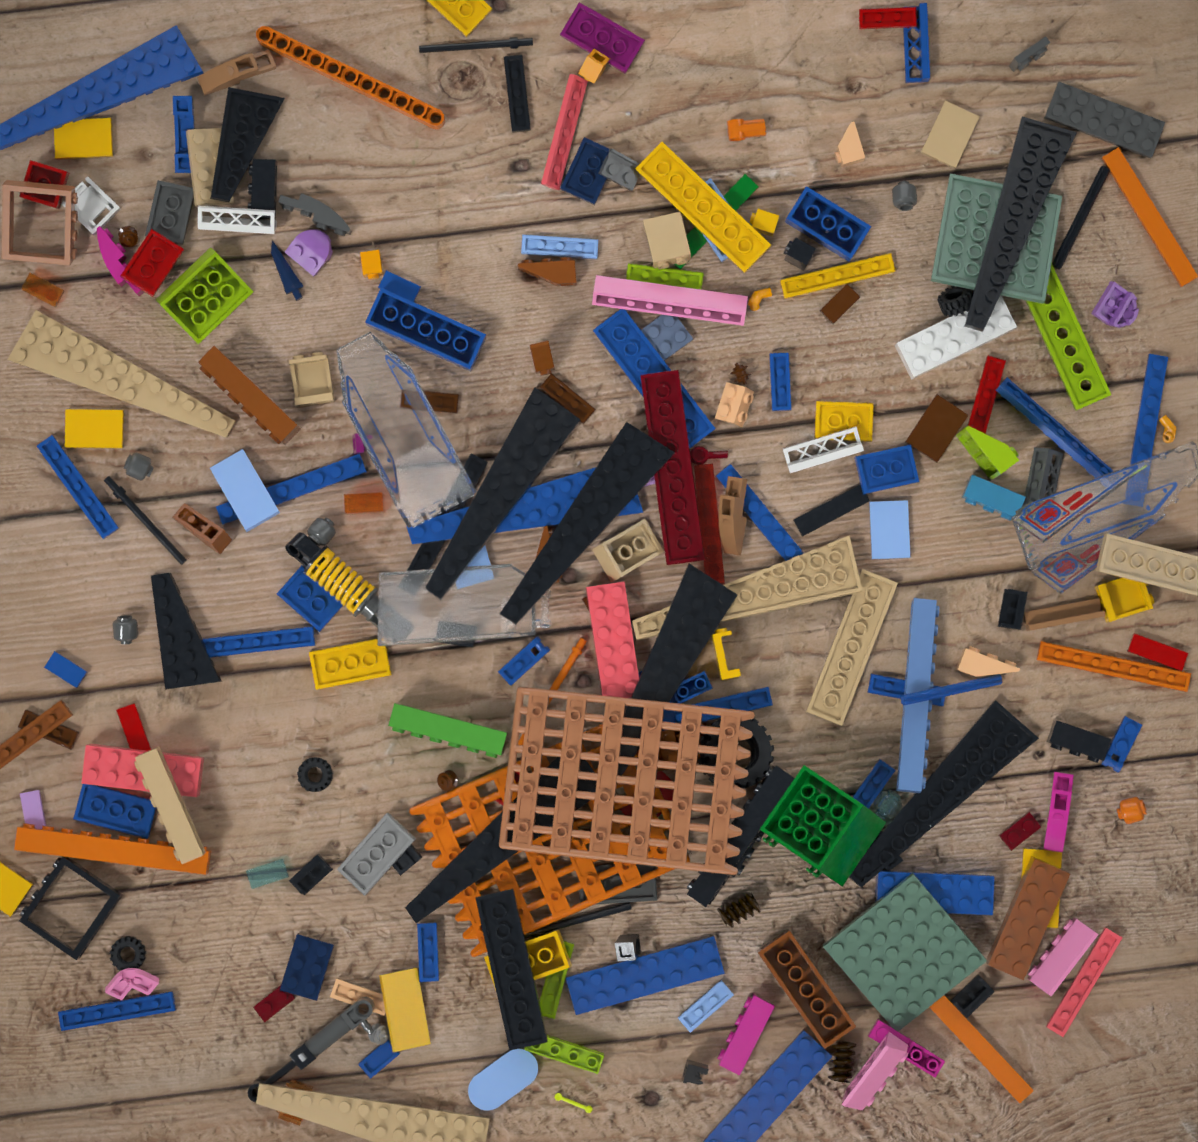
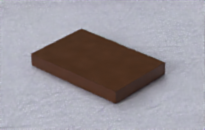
M936 394L905 443L911 444V447L938 463L965 422L968 414Z

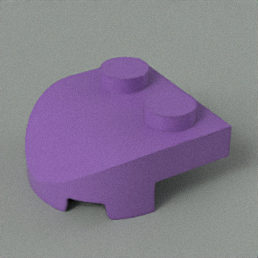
M319 229L306 230L295 237L285 253L314 277L332 256L331 239L325 232Z
M1110 281L1091 314L1109 326L1118 328L1126 325L1129 326L1135 321L1139 312L1136 304L1137 297L1132 292L1126 291L1116 282Z

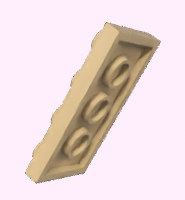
M221 128L191 129L186 131L195 207L231 205L234 203L233 196L230 202L210 199Z

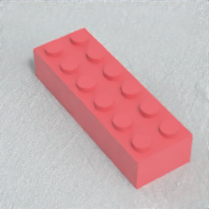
M625 581L586 587L601 695L631 698L639 680Z
M87 744L81 784L150 792L149 789H145L142 782L144 777L141 772L137 771L134 764L136 761L135 757L147 751ZM162 752L181 796H200L204 757Z

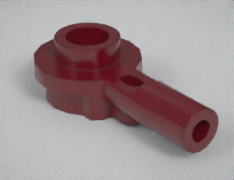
M696 446L690 451L691 461L695 465H702L708 459L728 458V451H708L703 446Z

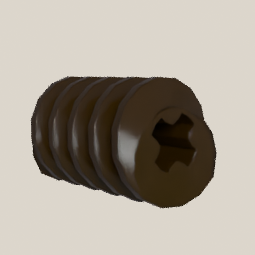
M752 892L751 896L744 893L745 900L740 896L737 897L738 903H735L733 900L730 901L731 907L724 904V911L717 908L726 927L729 925L733 928V921L741 924L740 917L747 920V913L753 917L754 909L758 913L761 912Z
M837 1041V1044L831 1046L837 1051L830 1054L836 1057V1059L830 1060V1063L834 1064L835 1067L829 1068V1071L833 1072L834 1075H829L828 1078L837 1082L851 1083L847 1079H851L853 1076L848 1071L853 1070V1067L849 1064L854 1063V1059L849 1056L855 1055V1051L850 1048L856 1047V1044Z

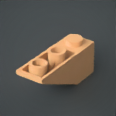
M971 646L969 649H963L956 671L972 677L1018 672L1020 670L1014 662L1005 660V663L998 661V656L987 653V656L980 654L979 649Z

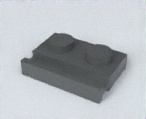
M609 149L608 156H606L598 174L629 191H633L640 175L635 168L640 163L614 149Z

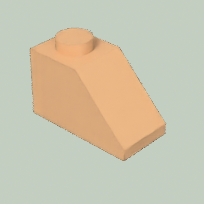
M855 122L850 123L836 149L837 152H835L836 161L841 163L842 168L865 160Z

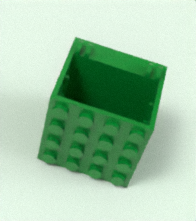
M803 765L760 830L768 835L767 838L763 837L765 843H769L771 847H775L780 843L809 863L811 868H806V871L812 873L814 877L817 878L823 873L843 887L886 822L862 803Z

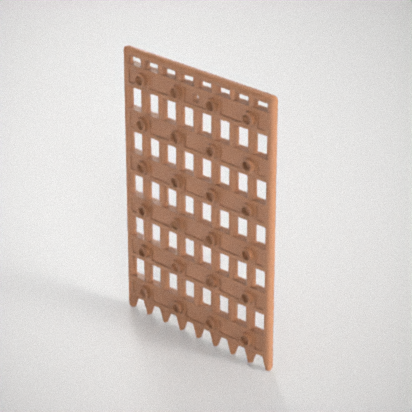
M518 687L499 847L507 850L736 875L738 869L726 863V858L739 855L740 849L729 844L728 839L740 836L742 830L730 824V819L743 816L744 810L733 805L732 800L744 797L747 793L745 789L735 785L734 780L747 777L749 774L748 770L736 765V761L749 758L751 755L749 750L739 746L738 743L753 736L752 731L740 725L742 721L753 719L755 713L753 711ZM524 695H529L528 707L523 706ZM549 698L567 699L566 711L548 709ZM587 702L605 703L604 715L586 713ZM625 706L643 707V719L624 717ZM664 710L681 711V723L664 722ZM522 714L527 715L526 726H520ZM702 714L721 716L720 727L702 726ZM547 717L565 719L564 730L547 729ZM585 721L603 723L602 734L584 733ZM623 725L642 727L641 738L622 737ZM662 729L680 731L679 743L661 741ZM519 733L524 734L523 745H518ZM700 733L719 735L718 747L699 745ZM545 736L563 738L562 749L543 748ZM583 740L601 742L600 754L582 752ZM621 744L640 746L638 758L620 756ZM659 750H678L677 762L658 760ZM517 753H522L521 765L516 764ZM698 753L716 754V766L697 764ZM542 756L561 757L559 769L541 767ZM581 760L599 761L598 773L579 771ZM619 764L636 765V777L619 776ZM529 766H533V773H528L527 769ZM657 768L676 770L675 782L656 780ZM515 772H520L519 784H514ZM696 772L715 774L714 786L695 784ZM540 775L557 776V788L539 786ZM578 779L597 781L596 792L577 791ZM617 783L635 785L634 797L616 795ZM655 787L674 789L673 801L654 799ZM513 791L518 792L517 803H511ZM694 792L712 793V805L693 803ZM538 794L556 796L555 808L537 806ZM576 798L595 800L593 812L575 810ZM614 804H633L632 816L613 814ZM653 807L672 809L671 820L652 819ZM510 811H516L514 823L509 822ZM692 811L711 813L709 825L691 823ZM536 813L554 815L553 827L535 825ZM574 818L591 819V831L574 830ZM612 822L631 824L630 836L611 834ZM651 826L670 828L668 840L650 838ZM508 830H513L512 842H507ZM690 831L707 832V844L690 843ZM533 834L552 835L551 845H533ZM572 837L590 839L589 851L571 849ZM610 841L629 843L628 855L609 853ZM649 846L667 848L666 859L648 858ZM687 851L706 852L705 864L686 862Z

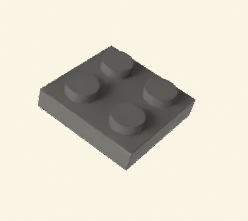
M1044 37L1016 56L1009 65L1013 72L1017 69L1022 71L1029 66L1032 59L1037 61L1043 57L1050 44L1048 38Z

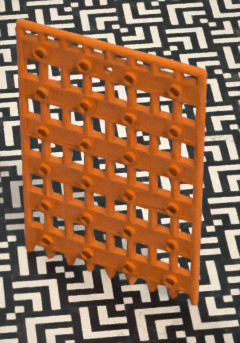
M603 724L584 733L602 734ZM562 742L548 748L562 749ZM582 744V752H586V749ZM601 746L587 752L600 754ZM639 750L635 754L634 758H638ZM543 755L541 767L547 768L550 763L547 756ZM521 760L517 761L516 764L521 765ZM586 760L593 771L598 773V768L594 769L591 761ZM508 765L410 808L409 813L411 815L425 814L426 817L417 826V831L419 833L432 832L434 835L424 845V848L426 850H440L441 852L432 862L434 868H446L466 848L461 849L456 838L474 831L477 837L503 811L501 810L488 816L484 805L499 798H502L504 803ZM628 765L622 776L636 777L637 770L635 765ZM530 766V768H531V770H532V773H533V772H534V768H533V766ZM494 780L498 791L481 798L476 787ZM617 783L616 789L623 787L627 796L634 797L635 785ZM655 787V799L664 800L660 789ZM513 791L512 801L517 797L518 792ZM459 796L463 806L445 813L441 803ZM590 800L588 802V805L592 812L594 809L595 800ZM615 803L614 811L630 804ZM653 807L652 819H658L656 814L661 812L665 820H671L668 808ZM466 813L470 824L453 831L449 820ZM576 819L573 823V829L579 830L578 827L592 820ZM612 822L611 834L623 835L621 829L631 824ZM651 826L650 838L667 840L664 831L670 828ZM542 834L532 844L543 846V842L550 840L552 835ZM572 837L571 849L588 851L585 845L590 843V839ZM610 841L609 853L628 855L629 843ZM649 846L648 858L666 859L667 848ZM525 852L529 862L511 869L507 859L491 870L492 878L479 884L474 882L450 899L448 903H463L464 908L455 915V920L458 922L471 921L472 925L463 933V938L479 940L480 943L470 952L472 957H476L487 952L475 897L481 896L480 891L496 884L499 891L514 889L524 935L670 872L675 868L658 867L653 871L640 875L637 864L614 862V867L597 873L593 863L598 860L569 857L572 864L554 871L550 860L560 855ZM688 853L686 862H690V857ZM532 869L536 880L519 887L515 876ZM576 871L579 882L562 889L558 878ZM619 873L623 884L605 891L601 880ZM540 886L544 897L527 904L523 893ZM583 889L587 900L570 907L566 896ZM548 904L552 915L534 922L530 912Z

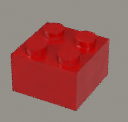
M30 160L24 182L66 185L70 173ZM20 192L19 195L21 198L59 209L63 197Z

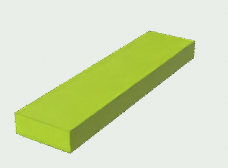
M628 263L626 279L702 290L703 273L670 268L658 269L653 266Z
M563 941L568 956L571 959L574 944ZM568 968L546 976L539 1001L542 1016L555 1019Z

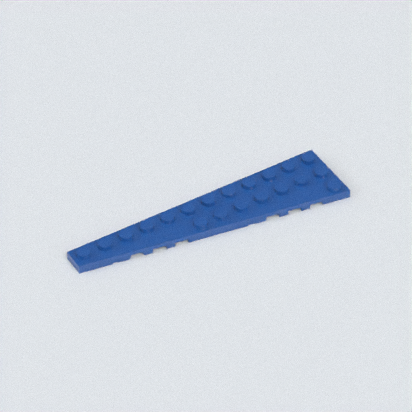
M176 25L1 123L0 150L11 147L16 143L24 142L32 136L45 134L48 130L63 127L62 125L69 122L74 123L117 107L122 103L133 101L138 96L149 95L154 90L170 87V84L178 81L183 82L204 73Z
M595 468L530 487L494 533L558 525ZM638 494L617 516L643 513ZM469 507L408 525L407 530L412 544L452 539Z

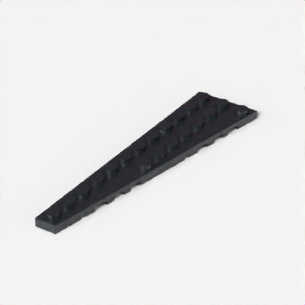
M626 422L500 612V615L517 625L549 588L557 582L561 575L569 569L574 561L582 555L614 518L620 514L625 506L670 460L675 452Z

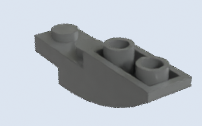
M302 193L299 200L280 195L278 202L282 209L293 212L294 209L300 211V215L309 218L313 215V223L316 224V228L327 231V228L335 230L334 233L345 236V234L351 235L352 231L346 222L324 203Z

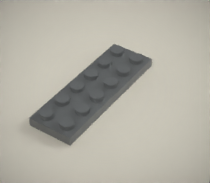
M1062 82L1057 83L1044 117L1150 159L1154 154L1165 125L1164 121Z

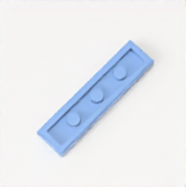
M522 234L521 254L597 259L599 240Z

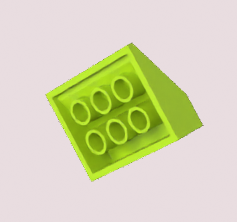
M210 247L155 300L199 344L244 302L253 291Z
M970 426L965 427L955 435L990 481L1019 461L1017 458L1019 454L1012 446L1009 447L1007 444Z

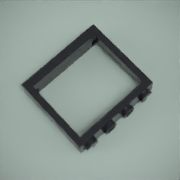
M62 857V859L58 858L52 867L55 869L51 875L48 873L41 883L44 885L40 891L37 889L32 895L31 900L33 901L29 907L25 906L21 911L20 916L22 917L19 922L73 959L78 960L123 894L69 857ZM64 866H67L110 896L74 950L29 919Z

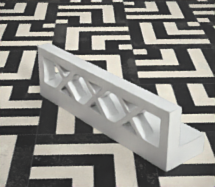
M198 206V229L274 234L277 228L275 210ZM202 211L210 212L213 216H202ZM223 213H229L233 218L220 216ZM243 214H248L252 219H245L239 217ZM262 215L270 216V220H260L259 218Z
M857 427L783 448L790 473L864 451ZM854 432L855 443L847 444L843 442L846 434ZM834 439L838 441L836 448L830 450L824 447L827 440ZM815 444L820 447L815 455L806 453L809 445ZM797 450L802 453L798 460L790 461L788 452Z

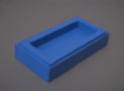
M386 270L378 288H383L414 302L421 286Z
M54 651L44 667L78 688L87 674L86 670Z
M388 1039L386 1043L378 1046L358 1065L371 1079L395 1059L400 1052L392 1051L391 1041Z

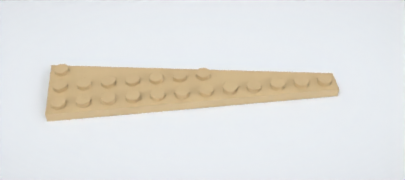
M850 535L725 584L724 586L736 593L737 597L721 622L862 592ZM670 606L632 621L636 641L658 635Z
M259 1083L256 1104L372 1142H486L489 1125L488 1117Z

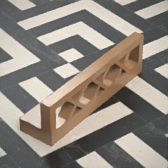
M1097 598L1024 612L1023 616L1026 631L1105 617V611H1102L1100 599Z

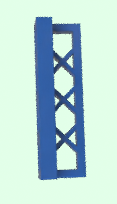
M919 3L918 6H911L916 7V11H918V28H903L905 83H925L930 80L927 3ZM912 28L919 33V38L915 42L908 38V32ZM913 47L919 51V57L915 61L909 57V51ZM913 66L920 70V78H910L909 70Z

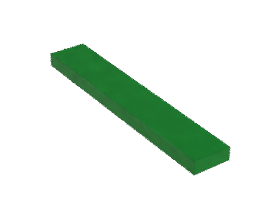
M744 174L723 197L737 211L759 186ZM696 227L686 235L691 258L707 243L703 234ZM676 263L674 265L681 270L686 264L677 265Z

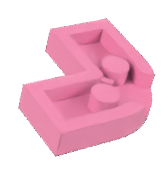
M127 968L114 976L105 987V993L122 1000L133 988L149 996L159 984V978L138 968Z

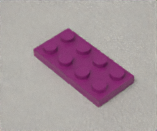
M580 2L560 33L562 38L588 53L596 49L610 58L608 64L624 74L627 73L645 42L641 37Z

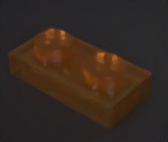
M29 273L21 288L22 291L55 308L65 292L63 289L32 273Z

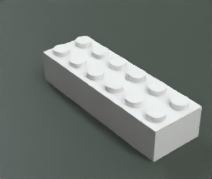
M1000 295L983 332L964 327L968 314L967 311H964L962 315L961 313L958 316L953 315L897 342L895 348L911 380L1016 329L1017 326L1002 296Z

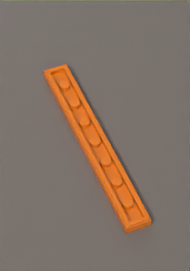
M1119 147L1103 156L1101 159L1106 167L1110 169L1111 175L1180 287L1198 278L1194 268Z
M1040 641L1036 659L1038 661L1188 692L1191 673L1043 641Z
M945 995L929 1007L1019 1104L1034 1091Z

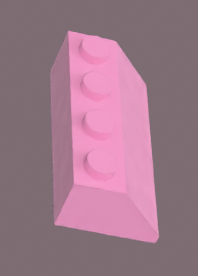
M1076 918L1069 919L1064 924L1063 929L1065 930L1061 935L1057 934L1051 942L1053 944L1049 951L1045 950L1041 954L1039 964L1037 966L1033 965L1028 972L1029 977L1027 979L1049 996L1054 994L1098 936L1096 932Z
M888 1032L846 1088L842 1105L862 1111L866 1105L869 1107L875 1100V1093L877 1091L881 1092L885 1087L887 1077H892L897 1070V1064L899 1062L903 1063L908 1056V1044Z

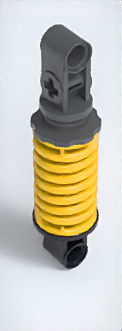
M301 532L297 533L286 544L285 549L287 553L306 567L303 574L309 576L314 582H318L319 586L324 587L325 591H330V595L335 596L337 601H341V604L346 606L353 613V616L356 617L362 614L368 622L373 623L396 644H402L413 632L412 624L386 604L384 599L381 600L377 596L379 589L371 585L367 580L361 583L363 577L359 575L355 578L357 575L355 570L349 573L352 570L350 566L344 569L346 566L345 561L338 564L340 557L337 556L333 559L335 553L327 545L321 549Z

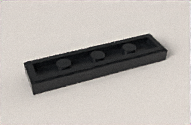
M505 56L504 66L512 133L531 131L523 56Z
M860 484L793 521L803 537L868 503L870 500L867 494H863Z

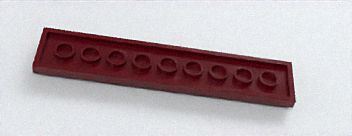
M679 370L640 375L648 434L651 438L675 452L670 460L654 475L666 565L705 560Z

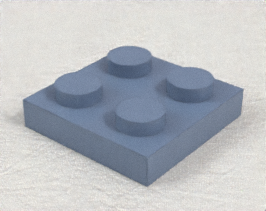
M661 315L641 330L664 361L693 340L676 316Z

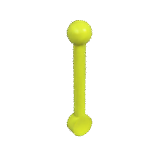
M561 1093L555 1094L557 1101L563 1100L584 1109L587 1113H591L593 1110L592 1106H585L565 1098Z

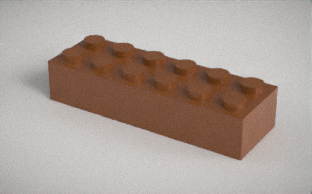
M215 346L198 361L201 365L199 369L207 377L211 378L213 376L215 378L213 382L223 392L227 389L229 391L227 396L237 405L241 403L243 405L241 409L249 417L255 416L257 418L255 422L264 431L270 430L269 436L278 444L282 442L286 445L300 431L301 428Z
M1031 856L987 956L986 963L989 966L1024 981L1069 879V872Z
M789 929L757 950L824 1049L856 1027Z

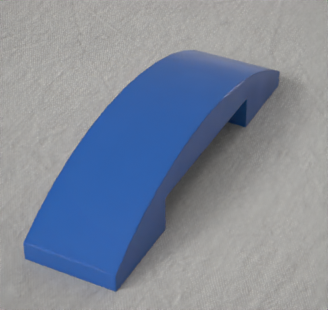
M173 96L175 173H191L186 131L195 129L192 96Z

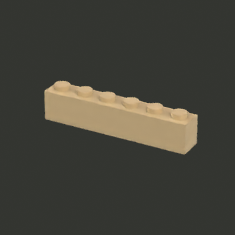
M158 746L136 756L135 767L144 777L142 779L143 785L146 790L149 789L152 795L150 797L151 803L159 811L158 819L161 825L166 827V837L169 843L174 845L175 850L173 852L177 861L180 860L181 864L203 856L206 851L160 747Z

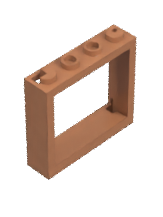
M6 180L2 184L1 259L71 265L76 260L77 248H74V241H77L75 223L78 220V212L75 211V204L78 203L75 186ZM14 191L66 196L64 256L13 251Z

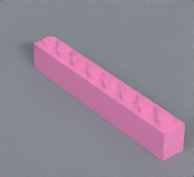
M596 275L592 305L744 326L748 296Z

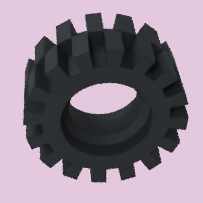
M951 286V289L947 288L945 292L942 291L941 295H938L937 300L942 313L945 316L952 317L953 315L958 316L959 313L962 315L964 311L968 312L973 294L971 289Z
M319 757L303 761L298 768V782L307 791H322L330 785L333 779L331 765ZM312 767H318L322 771V779L318 782H312L308 778V771Z
M126 936L118 939L112 945L109 953L111 954L110 961L113 962L112 965L116 966L119 971L127 968H139L146 959L145 945H142V941L140 939L137 940L136 937ZM124 947H131L135 951V958L130 962L124 961L121 957V951Z

